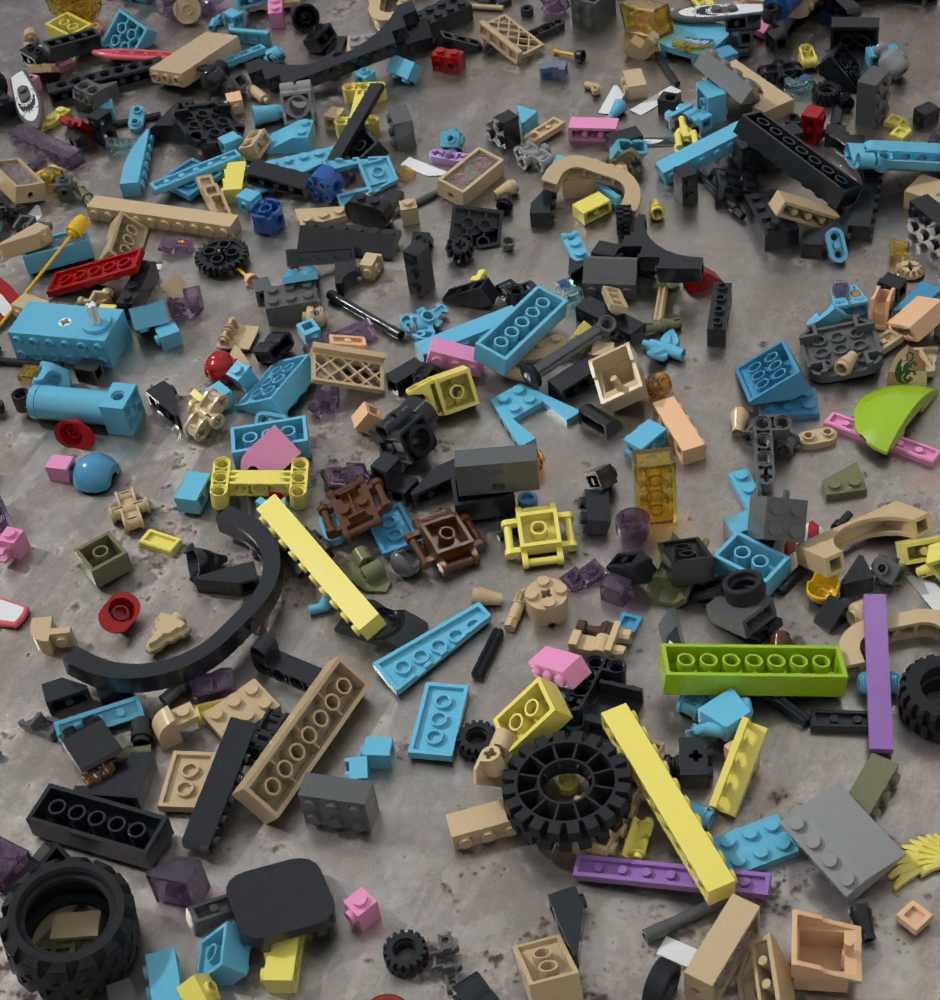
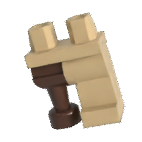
M578 620L576 629H573L568 641V649L571 653L581 655L584 660L591 655L625 660L627 646L620 645V643L631 644L633 639L632 630L622 628L621 621H614L613 623L607 620L600 626H591L585 620Z

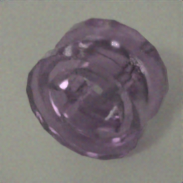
M844 280L833 282L832 294L835 297L842 298L848 295V282Z

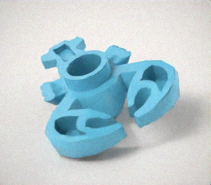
M435 303L436 308L430 310L421 307L416 310L417 314L406 313L402 315L399 325L404 332L409 334L413 330V322H415L417 331L412 334V337L416 341H420L436 334L434 327L437 328L443 323L442 320H439V317L442 313L447 314L449 310L444 304Z

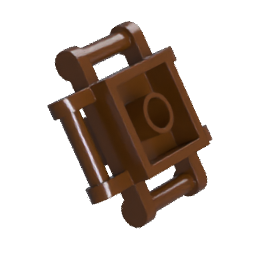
M363 475L357 477V480L334 491L330 490L327 492L331 503L319 505L317 511L324 521L326 535L329 539H335L343 535L345 540L349 542L353 540V537L375 526L380 527L384 525L381 516L390 512L393 509V504L387 498L381 478H374L367 485ZM374 492H377L381 502L378 507L372 495ZM335 512L339 522L337 527L333 525L329 515Z
M450 508L443 509V512L423 519H413L412 526L415 531L409 532L404 536V540L412 547L418 557L420 567L423 570H427L432 565L437 564L442 576L448 575L450 571L464 566L481 563L477 550L482 551L488 546L486 540L481 538L473 525L471 516L468 513L458 515L457 512L453 513ZM418 539H422V541L424 542L423 546L427 554L429 555L428 557L425 555L424 551L417 541ZM469 554V557L448 564L445 562L449 559Z

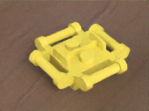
M555 502L535 507H515L516 518L501 521V529L504 531L506 545L505 558L513 560L522 556L523 570L530 569L529 567L556 563L564 565L563 551L574 552L579 549L573 528V512H557ZM559 522L565 523L567 541L561 540ZM513 528H518L520 547H514ZM550 552L557 553V555L528 559V555L543 554Z

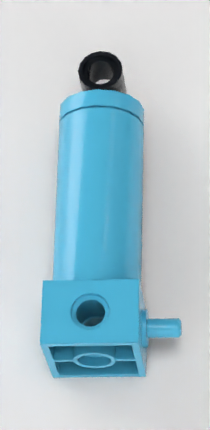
M113 382L109 390L35 384L29 390L23 387L17 388L11 393V398L17 412H28L29 416L33 419L53 421L78 419L85 424L105 425L108 434L133 436L146 412L137 384Z

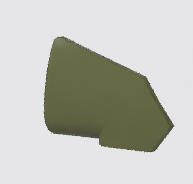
M360 545L352 551V561L337 565L348 579L364 592L387 594L392 585L381 561L378 558L375 559L364 545Z

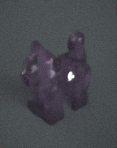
M316 385L314 400L307 405V409L312 414L317 415L318 419L321 417L323 408H329L330 413L335 414L340 404L339 387L331 386L330 391H324L323 385Z

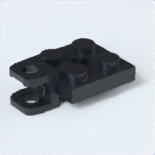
M0 201V219L7 218V223L14 224L20 214H23V210H27V207L24 205L4 204L3 201Z

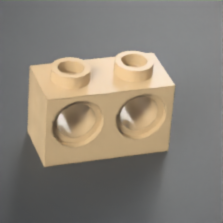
M265 128L251 131L237 150L246 158V162L253 159L257 160L262 157L272 140Z

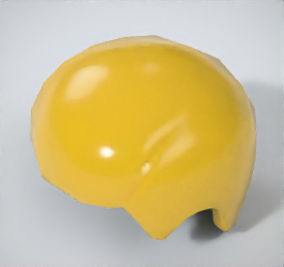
M815 572L813 578L807 581L806 585L807 597L814 603L821 605L824 604L830 594L837 598L840 591L839 578L836 575L827 578Z

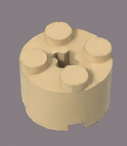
M542 575L527 587L525 591L526 609L529 619L534 624L549 626L548 624L555 623L557 625L567 618L569 614L567 586L564 583Z

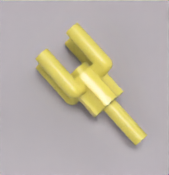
M679 116L680 127L674 132L676 143L674 145V152L698 141L697 131L695 129L692 130V128L686 125L684 116Z

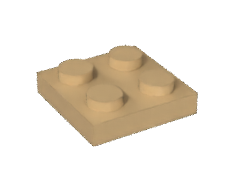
M51 63L28 64V67H23V70H26L28 74L62 72L61 66Z

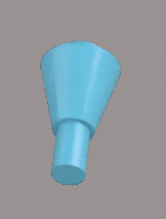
M616 99L606 118H616L626 112L628 109L626 102Z

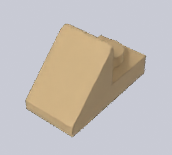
M174 272L159 286L174 299L186 286V282Z

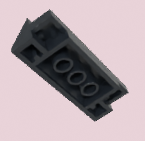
M307 221L305 225H300L297 249L354 245L355 258H363L366 252L382 254L383 261L392 262L397 253L396 246L402 237L401 230Z

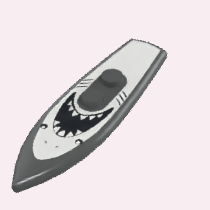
M763 4L697 5L665 13L664 18L680 22L705 23L725 21L726 17L745 14H760V17H763Z
M21 70L10 78L15 107L22 122L32 130L40 132L44 119L43 102L27 71Z

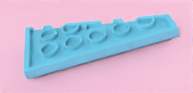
M334 146L271 159L265 162L308 173L312 171L314 173L323 165L322 159L326 158L327 160ZM253 186L255 191L261 193V196L262 193L267 191L273 192V190Z

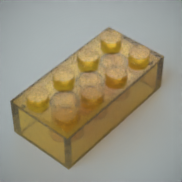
M623 0L619 2L626 32L649 36L653 30L657 33L656 39H661L674 33L670 14L671 9L668 3L655 0Z
M673 446L631 451L634 511L637 527L678 522L676 462Z

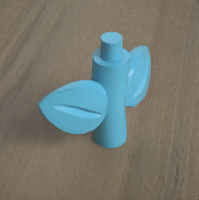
M673 329L667 331L660 340L650 339L648 341L644 339L642 341V346L647 348V355L658 361H666L668 357L678 361H683L685 358L686 349L679 347L680 340Z

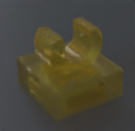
M890 238V258L893 259L895 253H900L899 258L903 260L904 254L908 255L910 249L909 242Z

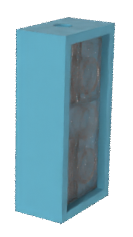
M87 230L80 239L71 238L47 270L94 258ZM67 231L53 234L54 241L43 248L22 254L29 275L38 273L44 268L67 239Z

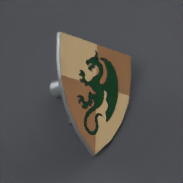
M908 344L892 360L888 370L887 386L900 384L927 386V374L923 360Z

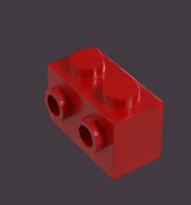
M437 47L431 54L433 71L460 75L466 68L464 51Z
M809 104L801 114V129L804 132V143L816 146L825 136L824 123L826 115H824V107Z

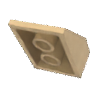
M560 934L512 946L529 1000L583 999L579 971Z

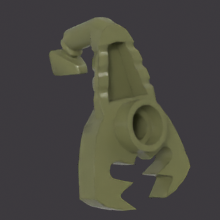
M632 147L621 152L615 159L611 160L610 153H607V157L601 160V162L607 164H626L628 172L635 179H641L644 174V166L642 169L637 166L636 171H634L631 165V160L634 161L635 158L639 160L641 157Z

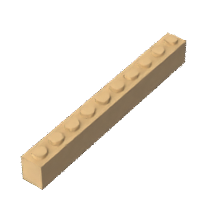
M95 195L86 206L90 220L112 222L122 211L147 228L214 238L223 237L224 239L230 236V239H233L242 229L239 215L98 195Z

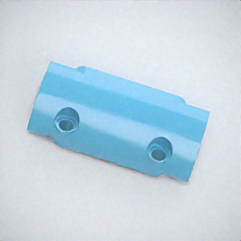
M868 140L864 143L847 142L844 147L846 162L853 169H874L879 173H886L888 170L940 172L939 143Z

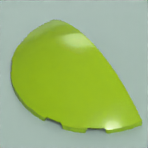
M911 384L892 385L874 390L857 403L853 413L854 429L858 436L862 435L866 439L868 446L887 455L904 435L905 427L918 412L922 413L939 393V390Z

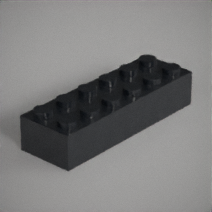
M52 783L48 784L26 818L31 832L35 836L148 870L154 869L174 835L167 816Z

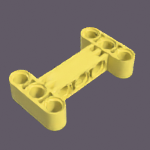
M384 82L346 83L342 86L344 101L353 104L350 116L338 117L334 120L337 137H340L370 83H383L385 89L377 102L387 100ZM369 115L364 125L374 136H377L381 133L379 118L375 115Z
M218 457L213 462L210 484L212 507L216 510L225 509L229 505L230 496H269L271 492H280L284 496L290 497L292 509L303 510L308 505L309 461L304 457L294 458L291 462V470H232L229 458Z

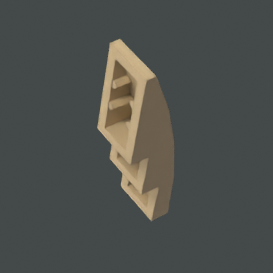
M212 175L196 177V184L209 210L232 214L224 193L220 191Z

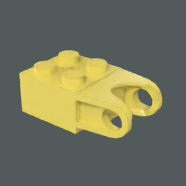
M464 365L430 376L406 389L408 396L423 394L425 401L434 407L438 416H446L480 404L470 368Z

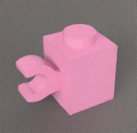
M7 526L1 533L0 562L7 563L10 558L21 560L30 547L24 530Z

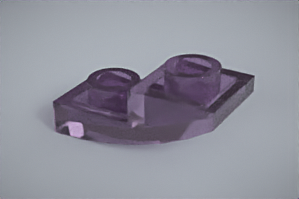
M594 558L581 569H578L577 566L573 567L559 579L573 593L592 586L608 576V573Z

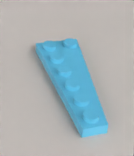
M477 602L375 661L373 668L395 695L398 696L492 620V616L480 602Z

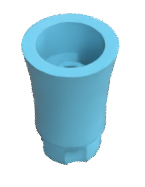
M281 104L251 105L255 127L284 120Z

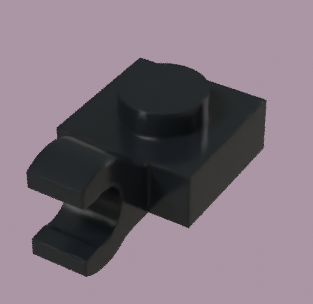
M776 616L758 631L753 632L750 636L753 640L749 644L761 645L764 636L770 637L775 630H779L783 626L782 618Z

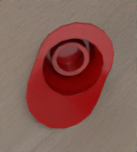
M78 419L61 421L54 428L55 438L63 446L88 450L95 444L92 430Z
M129 592L115 593L98 614L100 626L110 633L118 634L126 631L140 613L139 600Z

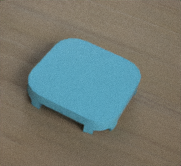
M676 21L659 36L658 49L661 51L662 56L666 57L669 53L690 58L691 64L694 65L704 49H716L723 45H730L731 32L727 33L726 25L716 22L691 23ZM684 38L713 39V41L708 44L699 43L696 45L697 43L689 42V40H684Z

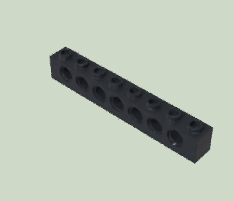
M157 56L46 84L52 106L73 101V86L85 79L98 84L117 81L119 89L152 81L149 68L160 62L162 57Z

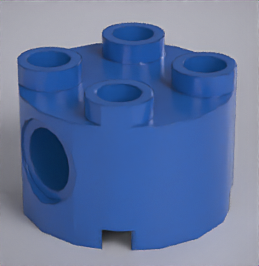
M321 165L306 180L312 192L311 195L315 200L321 199L331 203L336 198V194H340L344 189L345 180L339 172H334V167Z
M265 198L264 202L258 200L250 206L249 212L255 233L274 236L285 225L283 209L279 200Z

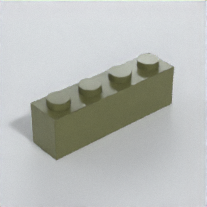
M872 753L850 789L849 794L877 822L881 812L880 807L882 804L886 805L891 795L890 790L892 787H897L901 775L898 774L899 763Z

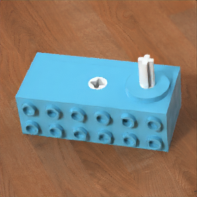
M28 301L7 332L16 357L19 359L58 361L64 364L76 365L82 357L101 360L104 368H114L132 337L124 309L97 307L94 301L86 303L85 306Z

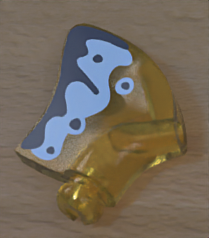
M690 37L674 39L672 41V47L682 50L684 53L696 52L714 44V39Z

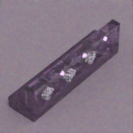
M369 317L330 333L332 335L362 336L360 332L369 328L372 335L365 337L366 342L378 337ZM329 334L314 340V342L329 344ZM313 341L303 346L304 354L310 352Z

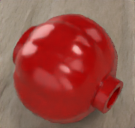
M223 350L213 352L207 358L204 365L206 377L210 378L214 383L218 381L224 385L230 383L231 380L226 373L237 359H234L228 352Z

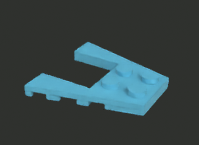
M369 156L368 159L352 157L353 159L351 160L335 158V160L326 161V158L322 159L323 165L334 167V172L336 173L358 168L366 186L336 194L339 206H345L358 192L373 196L399 183L389 156Z
M522 383L515 385L490 400L493 410L499 419L502 420L505 429L509 431L512 440L517 445L537 444L536 438L517 422L542 407L546 408L566 426L579 419L578 409Z

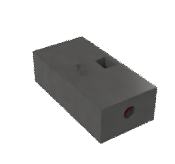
M536 444L455 450V473L459 496L540 490Z

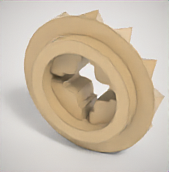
M901 260V263L896 265L895 273L907 280H916L924 275L925 267L922 262H917V260Z

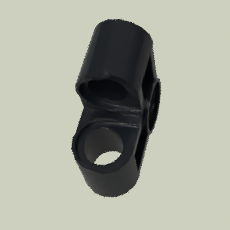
M508 279L497 284L495 288L499 292L498 297L509 306L513 305L514 307L537 285L531 280L518 284L512 279Z

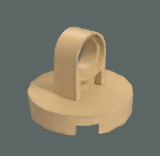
M177 0L174 3L173 12L174 16L181 23L193 24L201 17L202 8L198 0Z

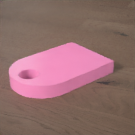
M274 424L244 453L241 459V470H248L251 466L257 467L258 470H284L302 452Z

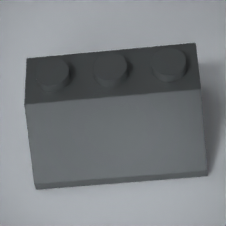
M584 256L583 297L603 298L601 290L604 285L619 288L625 299H637L639 289L638 258Z

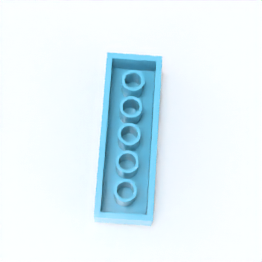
M537 285L475 343L474 360L505 376L566 317L568 300Z

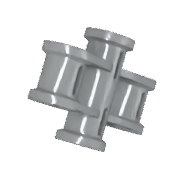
M526 140L523 145L513 148L518 164L523 170L528 169L531 165L535 170L543 173L555 160L549 145L546 143L541 144L538 148L537 145Z

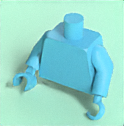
M729 688L698 708L699 724L694 723L691 725L692 729L685 731L687 737L708 735L729 742L734 739L742 716L749 718L752 722L753 708L751 700L748 697H739L733 688Z

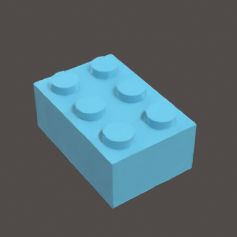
M736 531L713 555L714 572L719 577L729 575L741 569H752L760 572L766 588L765 595L770 596L790 575L789 556L739 531Z

